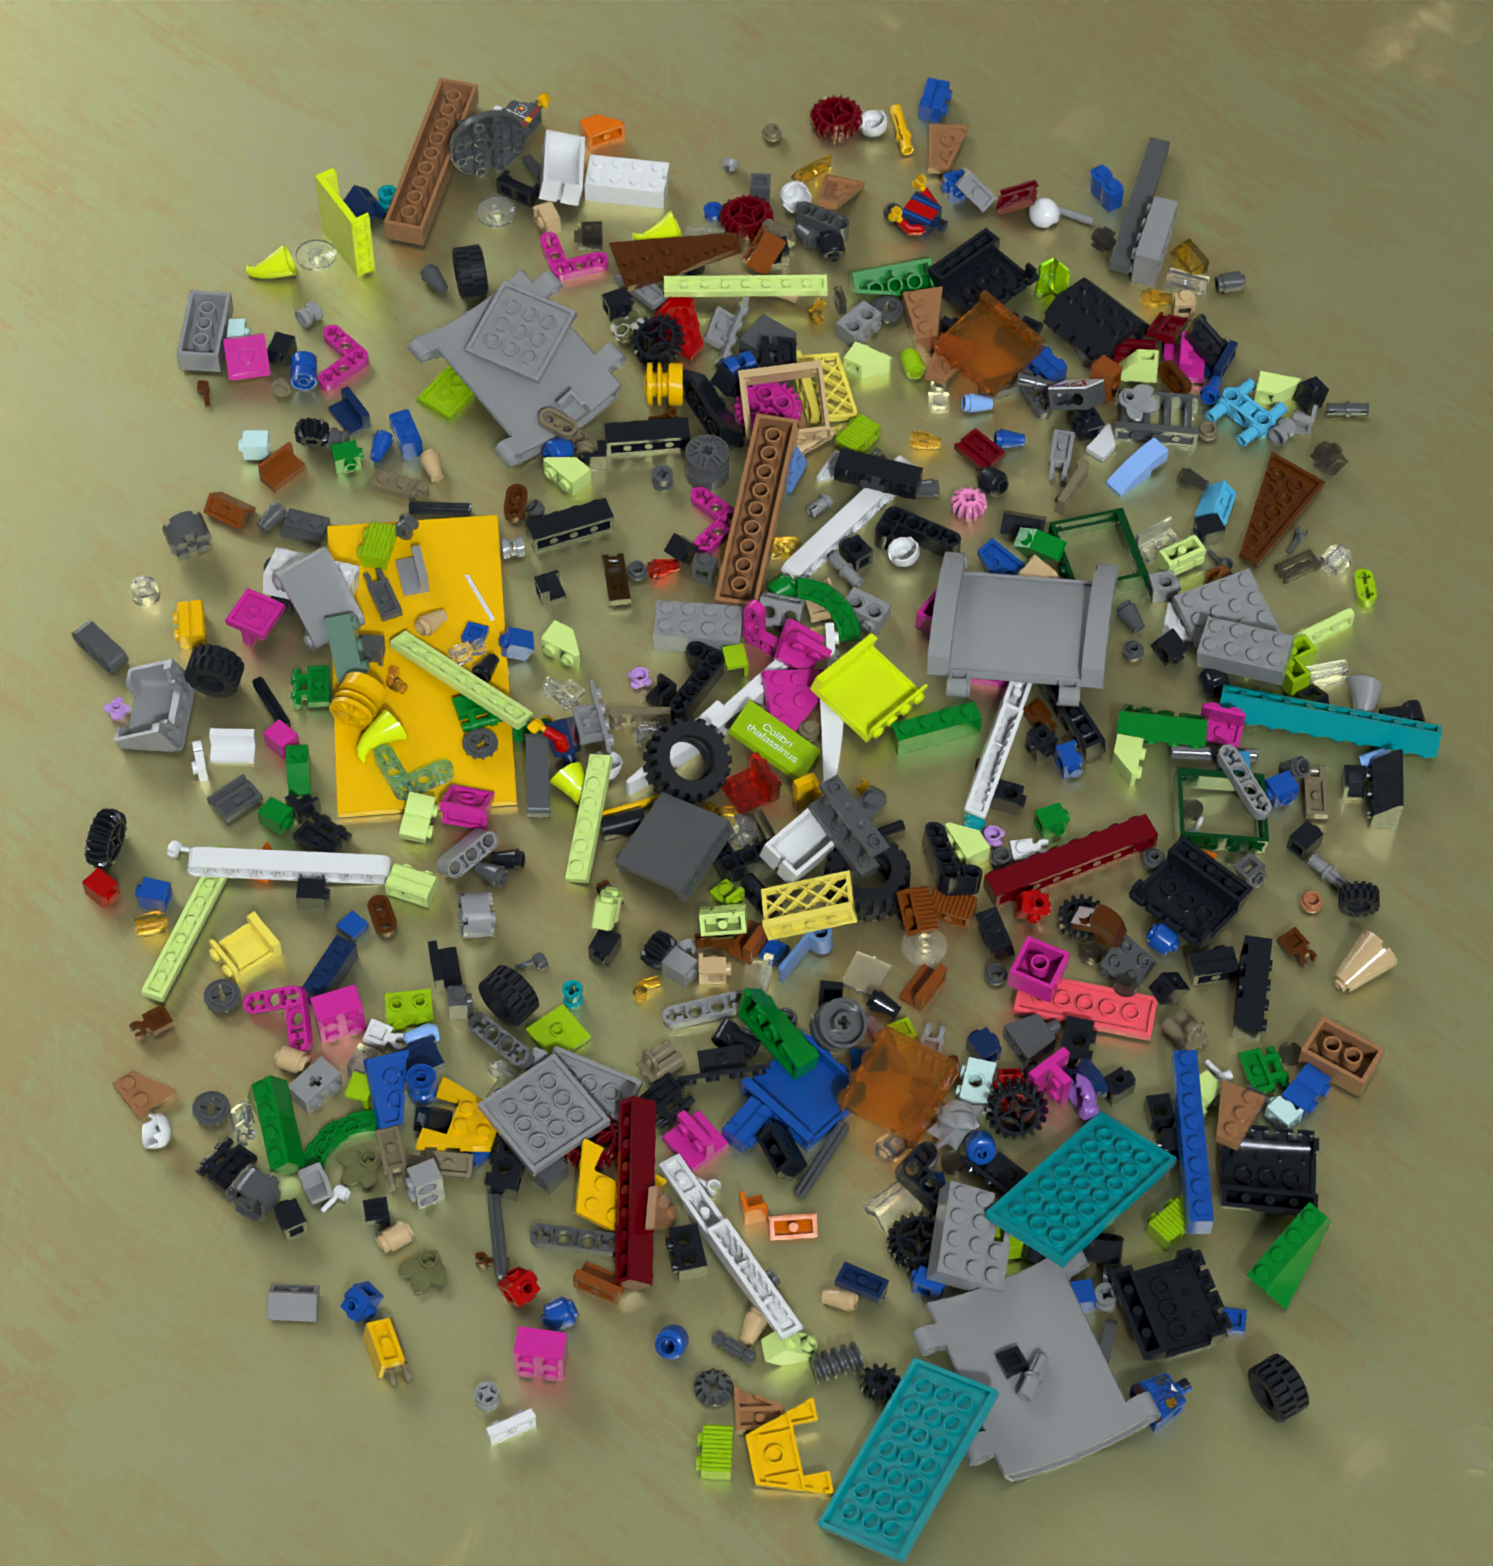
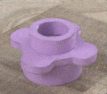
M636 667L628 672V678L631 679V687L633 689H638L642 686L648 687L652 684V680L648 677V669Z
M116 697L110 704L104 705V711L108 712L113 720H121L129 713L130 706L126 705L121 697Z
M995 825L985 826L983 828V837L988 845H992L994 848L1001 847V839L1005 835L1004 830Z

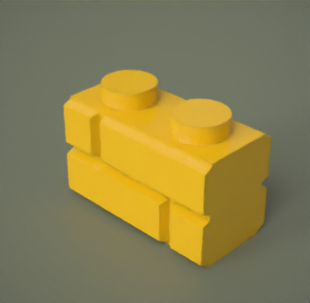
M192 600L190 602L176 603L177 611H173L174 624H178V628L174 629L175 641L180 642L181 649L183 650L206 645L207 637L203 601Z

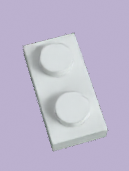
M532 1408L519 1410L506 1420H496L486 1428L490 1445L493 1446L536 1427V1416Z

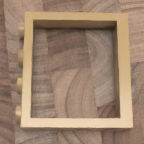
M821 360L738 371L748 448L752 436L747 393L748 385L817 377L823 426L799 429L797 444L804 443L806 440L815 439L816 441H822L831 437Z

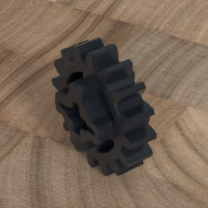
M1083 894L1080 895L1079 899L1072 895L1071 902L1065 899L1063 906H1059L1057 921L1059 922V929H1064L1065 936L1071 934V940L1073 941L1076 937H1080L1081 942L1084 941V937L1092 941L1093 932L1075 930L1071 926V921L1079 906L1095 909L1097 904H1100V901L1092 902V896L1084 899Z

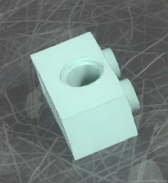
M969 1057L967 1065H962L960 1078L964 1080L962 1085L957 1086L955 1099L966 1101L972 1105L988 1104L986 1097L991 1093L997 1063ZM976 1083V1084H978V1085H980V1086H978V1087H973V1086H971L970 1084Z

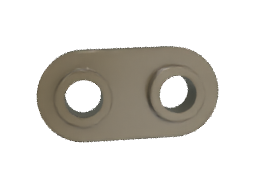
M544 408L540 411L538 422L543 429L567 440L573 439L577 435L578 425L574 419L554 408Z

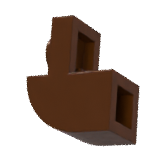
M1097 904L1095 909L1079 906L1071 921L1073 929L1093 932L1097 944L1118 948L1127 932L1120 915L1102 904Z

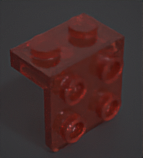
M756 752L750 755V767L727 778V782L721 787L739 815L746 816L780 799L782 783L778 775H774L771 772L768 761L765 758L762 759L759 753Z

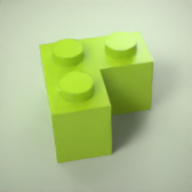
M1306 634L1294 639L1293 652L1283 685L1281 686L1289 697L1294 696L1295 692L1309 686L1312 674L1307 667L1314 664L1317 648Z

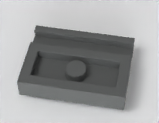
M289 508L282 524L283 527L279 531L280 537L321 546V541L327 532V526L330 525V518Z
M244 774L207 797L209 805H212L226 824L263 800L262 794L246 779Z

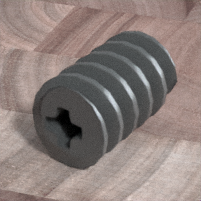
M849 1342L848 1348L844 1344L840 1345L839 1351L835 1347L831 1348L830 1355L826 1350L821 1351V1358L817 1353H813L811 1356V1370L817 1385L820 1384V1376L827 1382L829 1381L830 1373L837 1379L838 1371L840 1370L844 1376H847L848 1368H851L853 1373H857V1365H860L864 1371L863 1357L854 1342Z

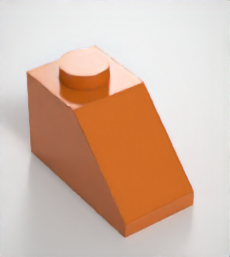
M596 114L579 120V132L582 137H585V144L590 150L625 138V124L623 121Z

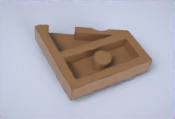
M134 1071L127 1073L112 1083L114 1089L138 1120L143 1119L177 1097L175 1089Z
M658 1186L649 1187L645 1229L648 1231L673 1228L675 1219L678 1216L676 1205L671 1202Z
M733 1386L736 1434H749L769 1421L785 1414L783 1404L774 1400L769 1401L764 1396L756 1393L753 1395L745 1392L739 1386Z

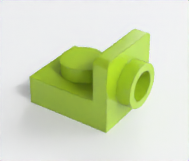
M726 878L709 891V896L719 905L743 904L745 889L742 886L737 889Z

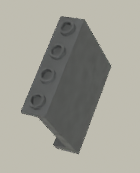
M662 792L659 798L653 802L648 814L642 818L635 833L629 837L624 849L618 853L615 864L621 874L629 871L676 892L679 900L687 902L734 833V830L728 819Z

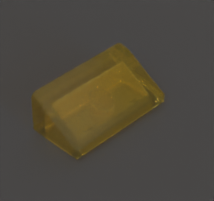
M829 154L797 170L791 175V178L805 183L831 170L832 156Z
M1191 239L1185 240L1170 251L1172 257L1189 276L1207 273L1209 259Z

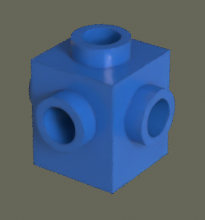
M962 169L943 174V182L940 185L948 204L968 199L955 185L964 175Z
M369 1281L354 1284L345 1293V1299L340 1307L355 1322L370 1320L377 1314V1307L384 1296Z

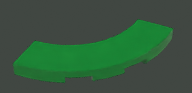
M797 578V597L824 607L832 615L839 633V642L862 641L858 617L849 601L838 590L816 579Z
M374 1110L349 1113L348 1116L337 1121L333 1120L324 1126L312 1142L307 1145L303 1153L306 1167L320 1162L324 1170L329 1157L340 1145L355 1137L376 1135L377 1124Z

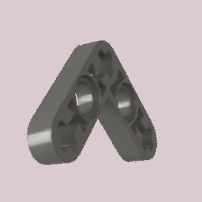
M1020 369L984 381L979 385L978 395L992 397L993 401L1020 392L1036 418L1047 419L1051 416L1052 410H1050L1049 398L1045 391L1038 390L1039 395L1032 397L1028 394L1033 391L1032 388L1015 385L1018 371L1035 376L1029 369ZM1006 382L1011 384L1012 386L1010 388H1004L1001 386V384Z

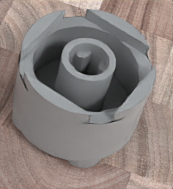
M491 892L458 894V922L462 939L494 936L496 919L495 912L491 911L490 906L493 903Z

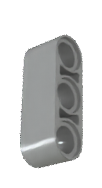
M482 828L474 829L437 860V871L451 878L461 877L496 848L498 844L496 833Z

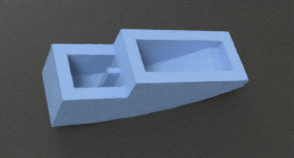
M1155 437L1152 438L1113 473L1106 481V485L1119 497L1123 496L1149 478L1152 470L1167 461L1169 450Z

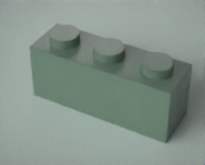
M354 612L325 618L324 621L338 683H342L346 674L350 672H361L368 675L367 672H370L368 660L364 659L363 655L365 644L363 638H360L358 629H360L359 618L354 615Z

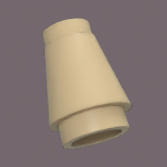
M434 449L422 452L420 454V464L432 482L440 481L443 478L439 454Z
M440 609L418 617V620L415 622L417 632L423 637L426 635L431 636L448 620L447 614L444 610Z
M843 1288L823 1289L821 1301L824 1304L849 1312L850 1310H856L859 1295Z
M752 1307L749 1312H746L740 1338L741 1342L749 1346L754 1345L768 1324L756 1308Z

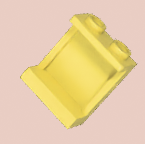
M255 911L247 915L248 923L217 943L213 939L209 941V955L215 962H220L224 974L228 978L232 977L236 983L282 954L279 940Z

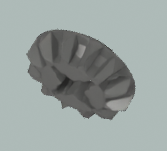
M892 296L879 297L871 305L882 313L881 321H885L886 324L889 321L895 323L897 319H901L904 310L901 301ZM886 306H888L889 309L888 314L885 313Z
M477 728L465 735L463 749L467 756H472L474 760L481 758L484 761L486 757H492L493 753L497 751L498 739L492 731L485 728ZM484 739V746L477 749V744H480Z
M229 979L215 980L204 991V1002L209 1010H215L217 1014L219 1011L228 1013L230 1009H236V1005L241 1001L239 986ZM220 990H222V992L226 996L225 1002L221 1001V999L219 998Z
M217 1091L202 1093L193 1103V1116L199 1124L203 1123L208 1127L213 1124L219 1125L221 1121L227 1119V1115L230 1112L229 1100L224 1094ZM214 1102L216 1110H214L211 1116H209L208 1110L206 1109H210L212 1103Z
M714 1368L702 1371L698 1378L696 1377L694 1384L696 1397L707 1406L715 1407L725 1404L733 1394L731 1376H728L723 1370H715ZM718 1380V1387L720 1389H714L709 1394L710 1386L708 1384H713Z

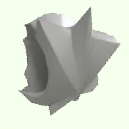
M957 1099L949 1100V1103L942 1106L941 1114L937 1115L936 1123L926 1131L938 1138L935 1144L936 1148L938 1149L948 1144L956 1151L966 1134L980 1127L977 1119L985 1109L984 1105H972Z

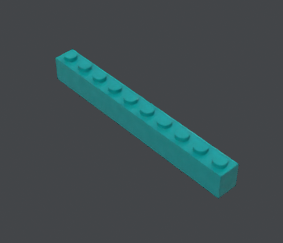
M1223 684L1220 707L1227 709L1236 707L1241 709L1242 712L1246 713L1245 724L1265 725L1269 729L1281 728L1291 733L1302 732L1316 738L1323 736L1337 742L1344 740L1358 746L1370 745L1377 749L1383 747L1384 749L1391 750L1401 749L1403 754H1418L1422 758H1437L1442 736V725Z

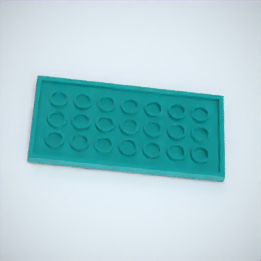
M1100 1111L986 1211L985 1218L1063 1268L1176 1165L1177 1157Z
M914 1357L818 1521L817 1525L819 1528L904 1564L1000 1395L998 1390Z

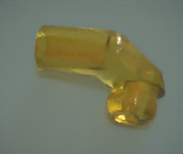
M818 298L808 310L810 320L814 321L816 325L822 324L825 320V317L821 315V310L825 307L826 302L821 298Z
M390 666L386 680L387 687L396 693L404 694L408 689V685L398 677L399 667Z
M712 802L704 805L705 810L723 818L737 817L736 807H716Z
M659 976L638 982L632 991L636 1002L646 1001V992L648 990L661 987Z

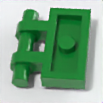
M329 665L307 666V674H301V669L299 668L293 669V675L290 677V684L293 686L290 700L293 702V708L300 709L303 700H307L308 707H328L330 705ZM307 684V690H301V686Z
M464 695L452 699L458 720L468 719L467 723L461 724L463 732L488 725L493 727L497 726L499 722H503V720ZM485 713H486L487 716H488V717L481 718V719H478V720H476V718H475V716L482 715V714H485Z
M1274 1046L1266 1048L1267 1055H1263L1260 1048L1238 1053L1237 1059L1248 1085H1251L1263 1094L1275 1092V1083H1279L1282 1090H1286L1290 1085L1288 1081L1289 1075L1281 1064V1055L1279 1052H1276ZM1267 1065H1271L1273 1067V1073H1270Z

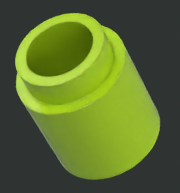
M913 348L902 351L900 362L907 377L910 379L921 378L926 371V367L919 352Z

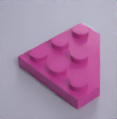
M824 669L763 671L761 676L767 712L796 732L799 725L820 700L810 690V687L815 678Z

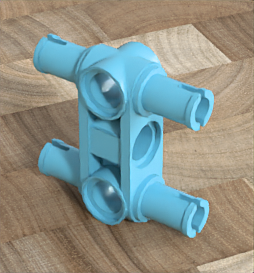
M1247 378L1238 387L1224 389L1216 405L1205 413L1206 419L1213 423L1226 414L1243 427L1245 431L1236 438V441L1242 447H1246L1254 438L1267 437L1268 431L1275 426L1276 420L1286 414L1288 410L1284 403L1278 402L1267 411L1247 395L1256 389L1255 382L1250 378Z

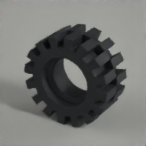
M1354 881V884L1350 882L1346 883V885L1343 884L1338 889V908L1340 912L1342 911L1344 915L1348 914L1350 917L1356 915V917H1360V915L1367 917L1368 913L1373 915L1374 911L1377 912L1380 908L1378 887L1376 885L1373 886L1371 882L1366 884V881L1361 883Z

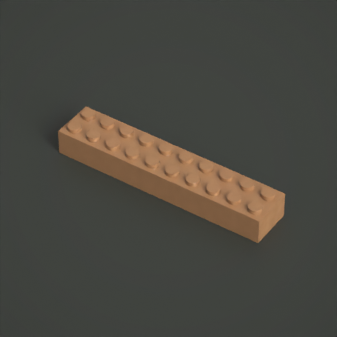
M439 78L384 220L386 239L425 245L454 168L448 152L449 142L457 129V121L474 115L479 102L478 84Z
M756 414L714 598L715 604L742 605L744 613V607L750 600L760 601V596L764 591L798 439L799 425L797 419Z

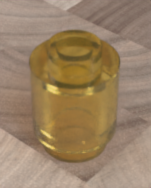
M161 910L139 915V918H134L138 936L144 935V937L165 933V928L169 927L167 915L161 914Z

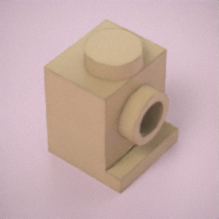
M551 201L532 207L533 221L537 223L539 229H543L544 233L561 231L560 216Z
M1182 290L1180 293L1174 292L1172 315L1188 318V321H1193L1196 307L1195 293H1191L1188 290ZM1179 309H1188V313H1178Z
M698 953L699 985L726 984L727 975H731V962H726V957L717 955L703 957V953Z

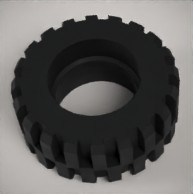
M680 717L672 722H668L652 735V739L645 746L647 751L643 753L642 760L646 761L643 771L649 774L646 780L649 785L651 783L654 784L656 788L653 791L657 795L665 792L694 805L697 802L701 803L724 786L727 782L725 778L731 772V768L728 765L732 763V756H728L727 752L731 750L729 743L724 744L723 739L725 736L722 732L718 734L715 731L716 726L712 723L709 726L705 725L706 720L701 718L694 721V717H686L684 719ZM685 742L699 750L704 760V772L701 778L695 781L687 780L675 772L670 761V751L674 744Z
M883 837L890 848L874 857L880 865L877 871L881 872L887 878V881L883 885L872 889L860 888L852 884L858 922L859 920H865V923H872V920L875 919L879 922L885 920L887 915L891 917L896 914V910L899 909L896 892L910 887L911 872L910 863L906 859L907 855L903 850H899V846L895 842L889 843L888 838ZM835 846L833 851L827 856L824 875L848 870L851 873L853 870ZM846 879L837 881L834 886L841 889L846 883ZM830 889L825 896L831 900L836 892ZM841 896L836 904L848 902V899Z

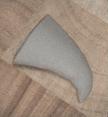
M1365 675L1347 678L1346 682L1353 700V709L1373 712L1383 684L1379 680Z

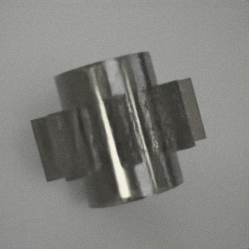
M1106 226L1103 229L1101 227L1097 228L1091 236V239L1094 241L1092 246L1101 252L1111 250L1116 243V239L1113 237L1116 233Z

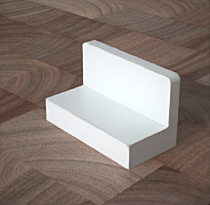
M210 728L211 763L252 764L255 762L257 740L254 729Z

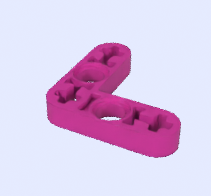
M545 232L540 237V246L549 270L552 271L560 282L600 273L608 269V256L604 252H595L566 259L559 238L555 233ZM553 254L560 255L558 259L550 258ZM578 264L585 265V268L577 269L575 268V266Z
M337 325L326 326L323 330L325 343L342 357L319 374V387L324 391H331L364 369L369 363L368 352ZM344 344L351 345V347L346 350L341 348V346ZM341 367L349 368V370L346 372L338 371V369Z
M696 487L691 491V504L714 520L695 539V543L700 546L696 553L712 554L728 539L735 508L708 489ZM717 505L720 506L722 509L720 511L715 512L712 511L710 508L712 506ZM719 529L722 530L724 533L720 536H716L712 532L714 530Z
M752 599L744 607L743 636L749 644L774 658L780 639L765 631L766 609L759 601Z
M291 985L246 995L243 1000V1007L250 1014H263L285 1009L289 1046L304 1052H308L311 1049L313 1037L308 994L305 988ZM275 993L280 998L277 1006H273L271 1003V997ZM299 993V997L296 1000L287 999L286 995L291 996ZM255 1000L264 1002V1004L255 1005V1007H252V1003L255 1002ZM297 1013H301L303 1021L297 1026L294 1023V1017ZM296 1029H298V1030H304V1031L297 1033V1032H296ZM304 1039V1043L301 1046L298 1045V1041Z

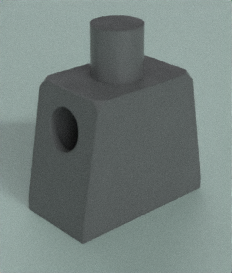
M1034 1014L1004 1025L1002 1037L1022 1064L1031 1058L1039 1062L1055 1048V1034L1062 1031V1027L1056 1018L1045 1023L1039 1014Z

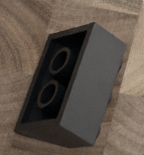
M1401 749L1373 759L1371 767L1367 768L1365 780L1369 782V787L1366 788V800H1369V806L1366 808V819H1370V828L1397 830L1404 807L1403 750Z

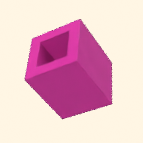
M280 719L263 732L265 745L283 760L286 758L287 745H299L298 734Z

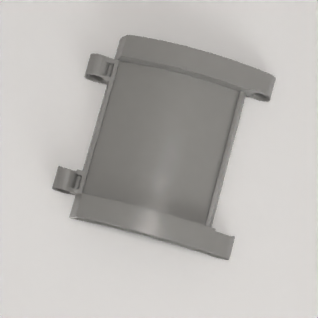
M520 269L507 281L547 299L556 295L564 286L551 270L543 272L533 282ZM496 291L461 317L434 331L414 338L409 343L408 349L420 363L441 357L446 360L510 436L498 443L494 451L507 467H511L542 453L545 442L558 437L539 425V413L544 408H554L565 414L557 402L571 389L575 391L591 410L577 423L578 429L607 408L617 398L622 384L611 372L619 369L626 362V357L613 342L606 344L595 354L572 327H570L540 384L467 354L465 348L496 295Z
M945 552L934 603L928 648L927 675L948 676L946 696L969 698L971 678L1058 685V701L1056 705L1079 707L1081 687L1103 689L1118 565L1098 563L1096 571H1094L1093 581L966 572L967 555L965 553Z
M1083 1251L1079 1252L1063 1268L1046 1258L1019 1273L1005 1278L1003 1292L979 1288L926 1304L934 1324L922 1326L912 1333L921 1356L932 1354L939 1349L940 1351L946 1349L957 1374L995 1388L1000 1394L981 1426L983 1431L977 1433L965 1454L970 1466L980 1465L995 1457L1003 1477L1011 1482L1018 1481L1091 1455L1130 1436L1160 1418L1161 1414L1150 1392L1138 1394L1128 1401L1125 1400L1069 1282L1072 1276L1089 1266ZM1018 1345L1028 1362L1029 1369L1037 1354H1044L1049 1358V1363L1042 1376L1043 1382L1038 1384L1031 1402L1023 1401L1017 1396L1025 1379L1024 1373L1026 1371L1006 1379L995 1358V1354Z

